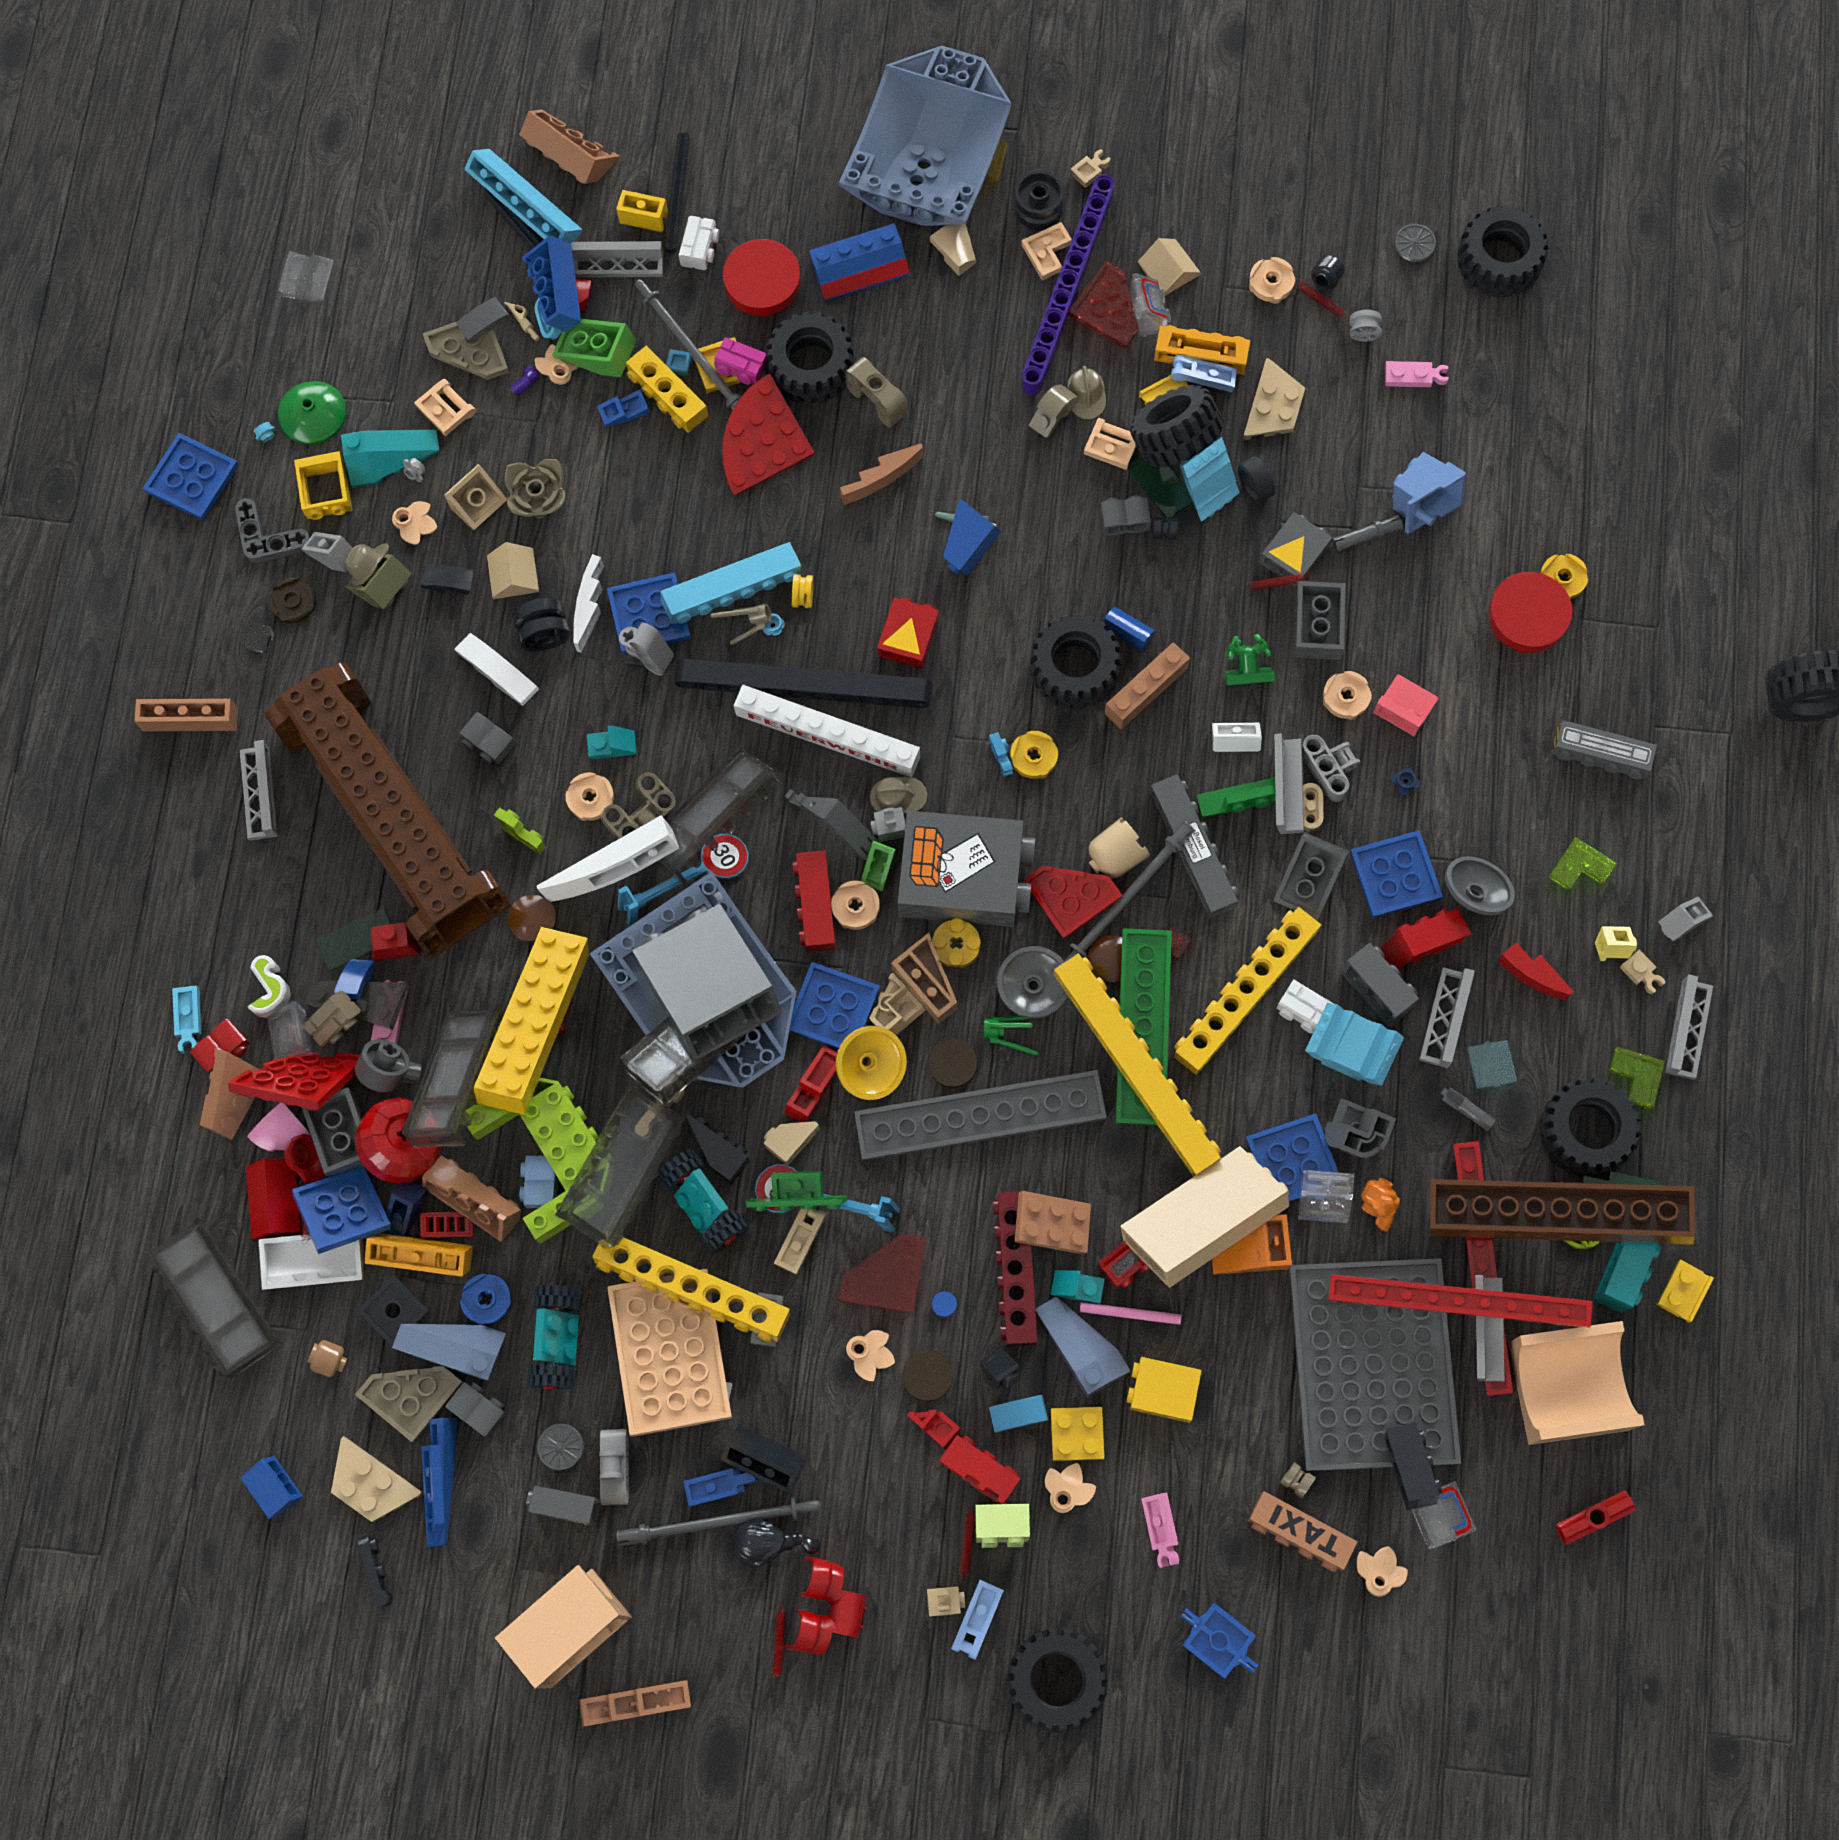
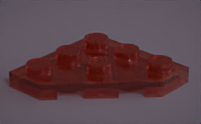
M1105 261L1069 310V316L1126 349L1138 333V324L1135 319L1125 272Z
M900 1234L888 1245L869 1256L854 1269L848 1271L843 1275L839 1301L914 1314L926 1238Z

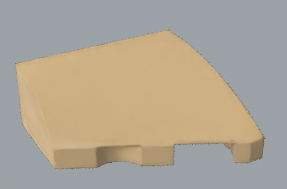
M966 224L946 225L930 236V242L944 255V261L958 276L976 263Z
M892 973L888 978L890 982L885 992H881L878 998L879 1003L873 1009L869 1019L875 1026L885 1028L897 1035L926 1009L902 981Z

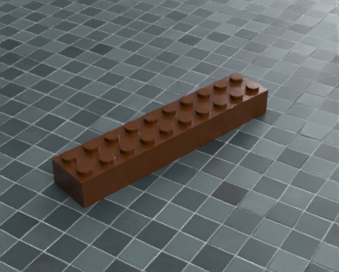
M1431 1179L1430 1232L1431 1236L1694 1245V1186Z

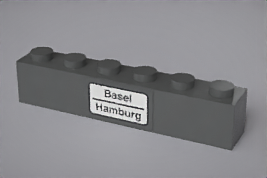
M1177 774L1152 784L1150 794L1170 836L1175 833L1184 821L1196 830L1182 845L1183 849L1178 853L1210 919L1236 908L1239 894L1234 885L1231 886L1227 879L1229 878V873L1224 864L1221 865L1217 858L1219 852L1214 843L1211 844L1207 837L1209 831L1204 822L1201 823L1197 816L1199 810L1194 801L1191 802L1187 795L1189 789L1184 780L1181 781Z

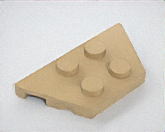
M1266 358L1243 436L1245 440L1251 439V436L1264 434V437L1276 433L1293 432L1304 395L1305 387L1268 358Z
M344 1436L341 1438L331 1493L368 1520L375 1522L389 1512L399 1509L405 1503L423 1494L421 1490Z

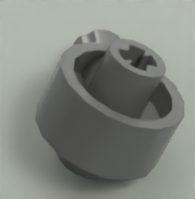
M381 1039L369 1041L364 1045L355 1065V1074L359 1081L377 1092L394 1091L402 1082L416 1085L421 1073V1064L410 1062L409 1056L403 1048L396 1043Z

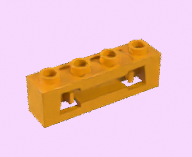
M1160 325L1154 361L1173 364L1175 356L1167 354L1183 355L1219 364V362L1234 364V366H1223L1237 369L1236 374L1244 375L1250 340L1240 336L1229 337L1223 336L1220 333L1210 334L1196 329L1185 330L1172 325Z
M378 1233L367 1238L365 1264L463 1277L471 1270L473 1246Z

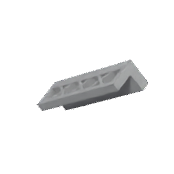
M661 241L571 242L575 277H663V248ZM588 261L592 265L587 270H578L579 262ZM605 261H610L614 264L609 270H603L600 267ZM627 261H633L636 264L632 270H625L622 267ZM649 261H658V270H648L644 265Z
M1282 733L1274 734L1276 826L1280 834L1304 833L1302 740H1284Z
M264 740L254 741L255 748L240 750L247 838L249 841L278 836L270 748ZM255 755L256 766L254 768L247 764V756ZM255 774L258 779V788L256 790L249 786V781ZM257 796L260 801V810L258 812L251 809V803ZM260 818L263 832L253 833V825Z
M1442 968L1419 1061L1448 1068L1451 1065L1474 970L1465 968L1463 972ZM1446 975L1459 979L1458 987L1452 991H1449L1444 983ZM1448 997L1453 1008L1451 1011L1443 1014L1438 1006L1439 1001ZM1449 1015H1451V1016H1450V1020H1449V1022H1448V1020H1447L1446 1017L1449 1016ZM1442 1020L1447 1027V1032L1438 1037L1433 1030V1025ZM1443 1038H1445L1444 1044H1442L1440 1041ZM1437 1043L1442 1051L1440 1059L1426 1056L1430 1045Z
M1688 974L1682 980L1665 1070L1667 1074L1695 1080L1697 1077L1713 990L1712 985L1698 982V976ZM1696 989L1706 991L1704 1000L1697 1004L1694 1000ZM1695 1009L1701 1019L1699 1024L1692 1027L1690 1019L1692 1011ZM1689 1033L1696 1040V1046L1690 1050L1686 1047L1687 1035ZM1687 1056L1692 1064L1691 1072L1681 1070L1683 1057Z
M1475 1275L1476 1289L1503 1292L1502 1278H1484L1483 1275ZM1476 1316L1478 1381L1505 1382L1503 1319Z

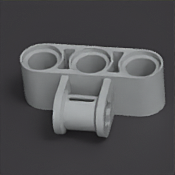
M641 623L638 629L626 627L620 632L619 641L625 646L627 653L640 659L643 665L652 673L662 676L673 659L674 654L660 632L647 623Z
M1309 735L1305 738L1302 745V758L1326 798L1332 802H1340L1345 798L1349 789V781L1345 774L1356 768L1361 762L1351 752L1349 742L1342 743L1329 750L1320 736ZM1313 745L1318 749V751L1311 752L1308 750L1307 746ZM1326 765L1330 768V771L1324 772L1319 766ZM1339 785L1343 791L1336 792L1331 786Z
M601 1430L599 1452L601 1505H627L629 1501L628 1430Z

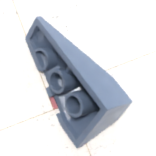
M1058 1297L1035 1309L1086 1397L1091 1396L1130 1372L1119 1351Z
M401 1324L392 1348L488 1382L506 1333L484 1325Z

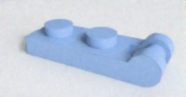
M1176 355L1173 359V366L1175 368L1172 369L1171 378L1174 381L1180 382L1185 380L1232 392L1235 387L1237 369L1183 355Z
M979 1580L951 1648L956 1652L961 1650L968 1653V1657L976 1659L1004 1590ZM966 1633L976 1636L973 1644L964 1640Z

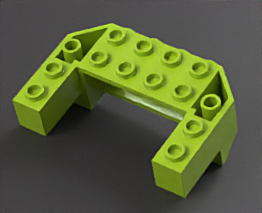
M539 1078L525 1115L478 1103L460 1113L470 1132L477 1140L520 1115L566 1191L523 1218L539 1244L579 1219L584 1218L588 1220L606 1204L614 1172L609 1163L613 1160L605 1147L600 1149L596 1142L600 1139L593 1127L587 1128L584 1123L587 1117L580 1106L575 1108L571 1102L575 1097L568 1086L562 1087L558 1081Z

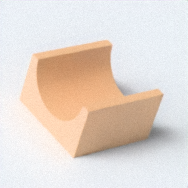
M1622 1321L1592 1325L1591 1328L1577 1327L1521 1335L1508 1343L1528 1445L1630 1431L1644 1425L1643 1416L1634 1409L1624 1382L1620 1357L1621 1337L1623 1332H1625Z
M577 1565L498 1634L495 1639L535 1689L552 1688L631 1619L632 1616L593 1569L586 1573L580 1565Z

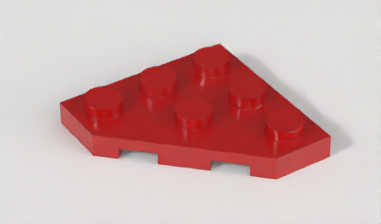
M1042 865L1023 879L1025 883L1031 884V892L1064 939L1124 897L1111 877L1106 875Z

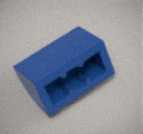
M1117 607L1112 608L1104 619L1106 631L1112 630L1116 637L1142 653L1156 634L1155 630Z
M275 1456L261 1459L241 1477V1480L268 1519L281 1514L303 1497Z

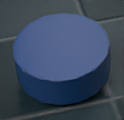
M939 1292L932 1300L933 1311L940 1317H950L957 1309L956 1298L949 1292Z

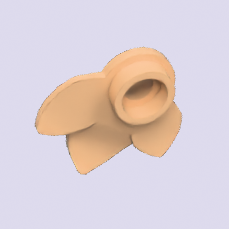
M551 344L546 351L545 358H535L536 369L540 373L549 376L553 383L559 385L566 384L570 381L572 372L578 366L554 358L552 354L556 346ZM557 373H562L563 376H558V375H556V374H557Z
M422 501L414 502L408 508H398L392 516L394 526L400 529L402 539L409 544L418 545L421 535L431 534L437 529L435 521L427 515L430 510L429 503ZM404 517H407V518H408L407 521L401 522V519H402V518H404Z
M873 1330L864 1337H853L846 1347L848 1356L854 1361L856 1373L867 1381H874L876 1368H888L895 1363L892 1353L884 1347L889 1335L883 1331ZM862 1345L864 1351L861 1354H857L854 1351L855 1346Z
M1078 1463L1068 1466L1061 1474L1052 1468L1046 1474L1045 1487L1051 1494V1506L1057 1512L1066 1513L1072 1510L1074 1505H1085L1095 1493V1485L1082 1483L1083 1475ZM1060 1495L1067 1497L1068 1502L1065 1505H1061L1058 1502Z
M1389 1546L1381 1548L1375 1553L1374 1557L1365 1552H1359L1357 1556V1571L1366 1580V1588L1372 1595L1377 1597L1385 1596L1390 1592L1391 1588L1400 1587L1406 1581L1408 1570L1404 1567L1396 1566V1555ZM1375 1579H1381L1384 1585L1378 1586L1375 1583Z

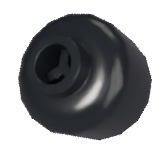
M1324 255L1320 257L1311 271V278L1314 284L1321 289L1336 287L1344 274V265L1335 256Z

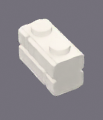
M696 216L688 218L679 252L680 264L683 267L707 270L708 263L713 262V243H717L719 240V229H716V223L713 219H701Z
M1293 980L1276 1009L1280 1010L1279 1014L1290 1021L1295 1019L1301 1023L1302 1029L1313 1033L1326 1004L1332 1002Z

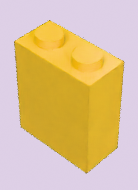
M1141 1357L1139 1363L1134 1362L1131 1377L1136 1378L1134 1388L1129 1387L1126 1402L1131 1403L1130 1410L1190 1423L1193 1417L1201 1370Z

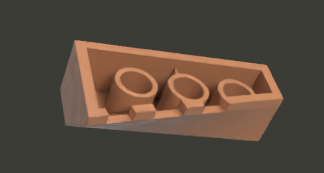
M543 110L528 111L519 135L526 140L527 144L542 151L546 158L557 162L561 169L576 176L577 181L583 184L597 182L619 160L620 156L612 152L609 155L602 150L604 146L584 140V134L579 131L565 129V123Z
M441 1155L435 1164L422 1176V1186L428 1189L429 1193L500 1242L507 1237L520 1221L521 1209L514 1201L504 1199L495 1188L487 1187L481 1183L476 1175L465 1172L452 1159H446Z

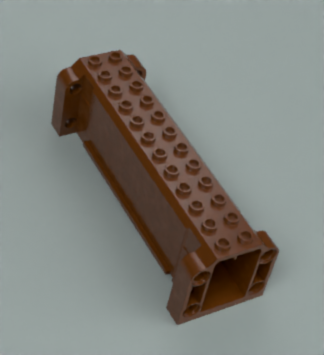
M341 662L329 668H322L279 695L275 703L265 711L264 715L291 754L307 745L317 760L315 766L413 910L419 909L416 914L407 920L406 926L432 960L509 909L511 904L489 870L480 871L472 876L468 875L472 871L375 729L373 727L369 729L358 713L372 702L345 662Z

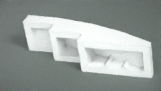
M593 554L582 578L574 615V645L577 652L580 653L601 614L596 602L602 592L598 578L604 566L601 557Z
M471 633L454 649L458 655L471 663L477 671L490 679L497 688L522 706L539 690L519 670Z

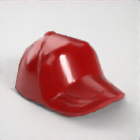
M301 1134L291 1138L284 1148V1159L288 1168L298 1173L306 1184L322 1180L325 1174L312 1136Z

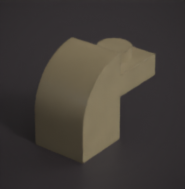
M1061 384L1053 386L1036 406L1038 410L1029 426L1044 437L1049 438L1060 419L1069 415L1079 396Z

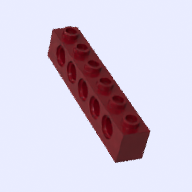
M1019 1192L998 1193V1200H993L994 1215H999V1225H994L995 1240H1000L1001 1250H996L997 1265H1002V1275H997L998 1290H1003L1004 1300H999L1000 1315H1005V1325H1000L1001 1341H1006L1007 1347L1037 1345L1031 1245L1020 1243V1247L1016 1250H1011L1006 1246V1242L1009 1239L1015 1238L1016 1224L1009 1225L1005 1222L1004 1218L1010 1213L1017 1215ZM1012 1263H1017L1021 1266L1022 1271L1018 1275H1012L1008 1272V1266ZM1019 1288L1024 1296L1020 1300H1013L1009 1296L1010 1290ZM1015 1313H1020L1025 1318V1322L1020 1326L1014 1325L1010 1320L1011 1316Z

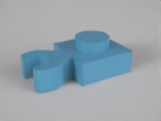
M998 732L989 735L990 747L1003 776L1006 777L1013 774L1012 765L1007 757L1009 747L1005 738L1001 739Z

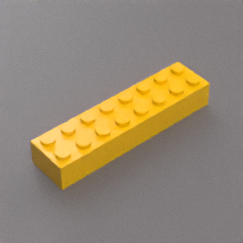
M541 927L475 1083L474 1092L478 1104L525 1115L589 957L588 938Z

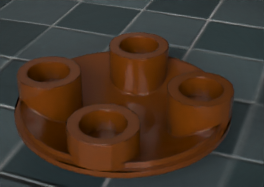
M527 895L518 899L511 906L508 913V925L511 932L517 938L524 941H536L541 927L553 929L556 921V913L552 904L544 897L538 895Z
M1115 935L1104 936L1096 940L1090 947L1087 959L1093 967L1091 972L1095 978L1100 977L1105 982L1120 981L1122 937Z

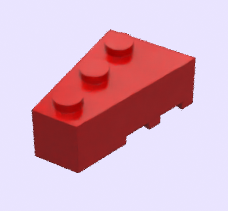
M1458 908L1452 911L1444 909L1436 913L1431 919L1425 916L1417 920L1415 925L1404 924L1395 930L1396 934L1380 950L1384 953V959L1390 966L1394 965L1400 971L1407 963L1417 964L1420 962V958L1431 954L1436 955L1460 944L1472 933Z
M957 1435L939 1460V1463L996 1504H1005L1020 1483L1019 1473L1008 1465L1003 1467L997 1463L998 1458L987 1450L981 1452L975 1448L977 1443L966 1435L962 1438Z

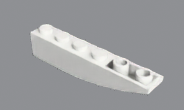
M661 815L537 885V889L549 902L575 897L613 884L637 873L678 850L679 846L672 828Z

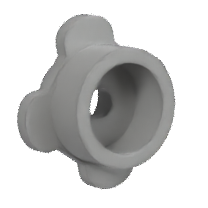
M414 458L410 461L405 459L403 461V472L411 480L415 479L417 482H422L423 478L421 475L425 472L423 464Z

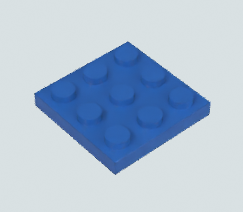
M178 433L142 489L145 493L204 521L238 468L239 463L214 449Z
M675 572L607 588L618 639L623 629L626 627L638 629L641 623H647L656 628L667 644L691 639L687 622L671 624L661 603V591L678 585ZM619 641L622 655L628 654L625 646Z
M1420 830L1350 850V855L1372 919L1442 900L1443 895Z
M811 962L793 1008L789 1032L839 1049L844 1039L850 1033L866 1026L879 993L880 985Z
M1317 1114L1245 1138L1249 1151L1254 1155L1257 1163L1263 1168H1268L1274 1179L1286 1185L1289 1190V1202L1340 1186L1343 1183L1330 1148L1326 1143Z
M364 1165L292 1189V1195L318 1254L391 1229L390 1222Z

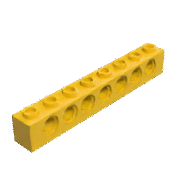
M1300 907L1294 913L1290 910L1281 921L1284 923L1279 930L1276 928L1272 930L1266 938L1269 942L1265 947L1259 946L1251 956L1254 960L1248 966L1244 964L1236 973L1237 980L1233 984L1227 983L1220 992L1223 995L1218 1002L1213 1000L1206 1008L1205 1012L1207 1015L1203 1020L1198 1018L1189 1030L1192 1033L1187 1038L1182 1037L1174 1046L1176 1049L1174 1058L1196 1076L1318 933L1321 924ZM1293 931L1297 934L1298 938L1291 940L1287 938L1285 933ZM1278 949L1282 952L1283 956L1280 958L1273 957L1270 950ZM1255 968H1265L1267 970V975H1258L1255 972ZM1241 985H1248L1251 987L1252 992L1244 994L1239 987ZM1233 1003L1237 1010L1229 1012L1225 1009L1224 1004ZM1217 1021L1221 1024L1222 1028L1220 1030H1213L1209 1027V1022ZM1202 1039L1206 1043V1047L1202 1049L1196 1048L1193 1041Z
M605 1230L592 1256L594 1263L597 1264L596 1267L606 1273H610L611 1270L619 1273V1277L627 1282L632 1283L635 1280L642 1283V1287L650 1292L655 1293L656 1290L663 1292L665 1297L673 1302L678 1303L679 1300L686 1302L688 1307L696 1312L701 1313L702 1310L709 1312L713 1319L723 1323L725 1320L734 1323L736 1329L746 1333L748 1330L757 1333L758 1338L769 1343L772 1340L779 1341L790 1317L789 1308ZM620 1254L628 1255V1259L624 1263H617L615 1259ZM642 1264L651 1265V1269L647 1273H640L638 1268ZM670 1273L674 1275V1279L670 1283H663L661 1281V1277L664 1274ZM689 1283L697 1285V1289L693 1293H686L684 1287ZM712 1293L720 1295V1299L716 1303H710L706 1299ZM734 1303L743 1305V1310L739 1313H733L729 1309ZM757 1313H763L767 1316L766 1320L762 1323L754 1322L753 1317Z

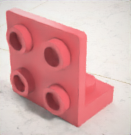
M1397 675L1385 695H1382L1373 713L1415 737L1436 704L1438 697L1401 675Z

